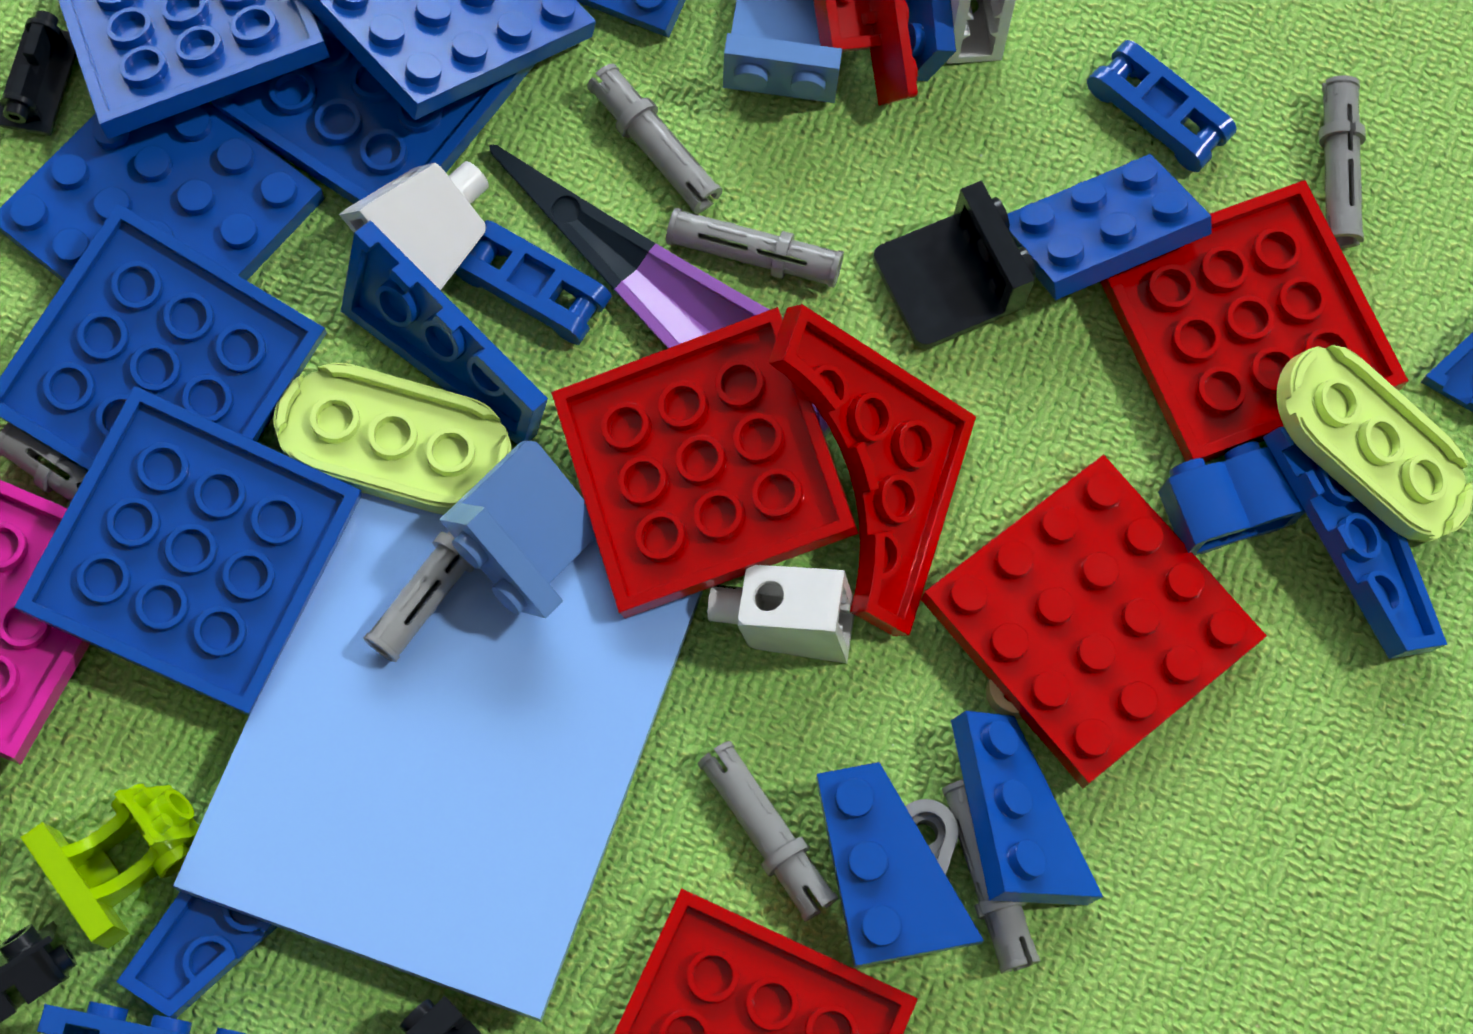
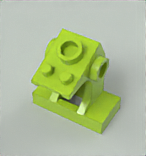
M140 783L128 789L118 790L114 793L116 798L111 803V807L116 815L92 834L72 844L67 842L60 831L43 821L20 837L82 930L94 944L109 949L129 935V931L113 907L157 875L163 879L181 869L199 829V825L193 818L194 809L184 795L173 789L171 785L146 787L143 783ZM138 829L150 848L139 861L121 873L107 851Z

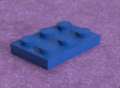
M1151 154L1008 213L1010 224L1008 230L1017 247L1023 246L1027 249L1035 265L1036 278L1055 300L1212 234L1211 215Z

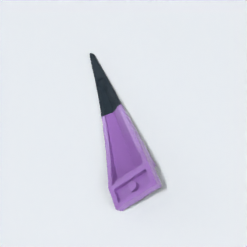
M489 144L492 156L666 348L770 310L606 214L498 145ZM814 406L824 437H826L831 430Z

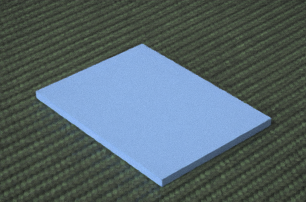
M362 493L319 582L248 717L173 887L194 897L542 1022L703 590L625 619L618 612L595 538L550 583L563 602L547 618L521 612L519 615L512 613L496 598L491 589L494 584L481 568H475L471 573L464 571L437 606L434 613L426 620L399 655L400 658L397 662H391L371 648L364 641L363 637L367 633L369 634L398 597L401 590L409 583L435 550L432 542L440 532L448 533L449 531L439 520L443 516L442 514L428 512Z

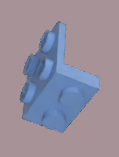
M736 0L731 33H727L724 50L723 88L835 103L842 49L820 46L814 1Z
M535 441L520 442L439 519L455 538L452 544L456 551L471 566L476 569L481 568L494 584L491 589L496 598L516 615L524 612L547 618L563 602L550 583L596 538L583 497L543 448Z

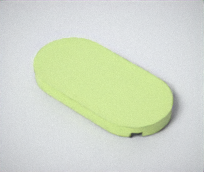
M1331 345L1327 348L1317 346L1296 355L1285 365L1277 385L1278 410L1287 433L1308 457L1402 537L1418 542H1428L1457 531L1464 525L1472 510L1473 484L1472 482L1466 484L1462 469L1468 467L1462 451L1441 428L1360 356L1345 347Z
M330 363L318 366V371L311 372L305 377L301 374L286 389L277 402L274 411V427L284 455L356 487L362 493L442 515L450 510L512 450L506 428L500 422V418L486 404L467 396L348 363Z

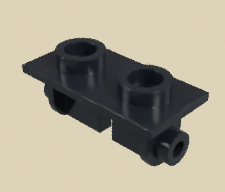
M36 11L34 17L26 20L25 29L0 100V127L47 136L52 134L77 56L69 31L60 30L57 26L59 20L52 13Z
M54 921L39 931L30 924L0 944V952L2 954L0 956V1023L17 1012V1007L5 990L15 985L27 1004H30L61 982L70 978L68 971L77 965L75 957L65 944L62 943L55 949L51 946L50 942L53 941L57 928Z

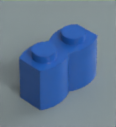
M1249 442L1228 451L1224 455L1226 461L1206 465L1203 458H1196L1183 462L1169 471L1171 477L1166 480L1158 493L1174 533L1185 544L1188 553L1192 552L1194 555L1203 554L1240 540L1255 538L1295 524L1305 513L1269 447L1261 448L1258 442Z

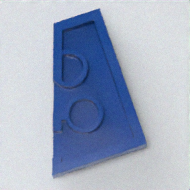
M964 711L952 719L953 734L989 901L1089 905L1101 899L1103 895L1015 716Z
M880 762L818 773L816 775V782L854 968L982 944L984 940Z

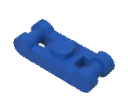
M1125 40L1112 53V62L1108 66H1099L1087 79L1088 89L1097 99L1105 103H1113L1171 149L1178 162L1189 171L1199 172L1212 159L1211 150L1216 145H1225L1236 133V124L1227 113L1134 41ZM1128 76L1137 77L1142 82L1137 87H1134L1125 79ZM1188 119L1199 126L1200 130L1196 135L1183 125Z
M489 220L484 221L486 225L485 233L455 271L456 275L466 283L477 288L482 287L546 324L566 341L580 345L590 330L587 323L594 312H602L612 298L609 290L593 278L497 223ZM496 255L508 258L500 270L490 265ZM563 290L576 298L569 309L555 302Z

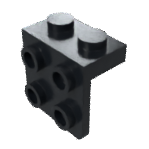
M982 180L960 189L954 215L881 244L874 251V265L914 343L922 349L931 348L1024 309L1036 278L1034 262L1025 247H1017L1008 230L1010 224L1004 205L997 197L991 199Z

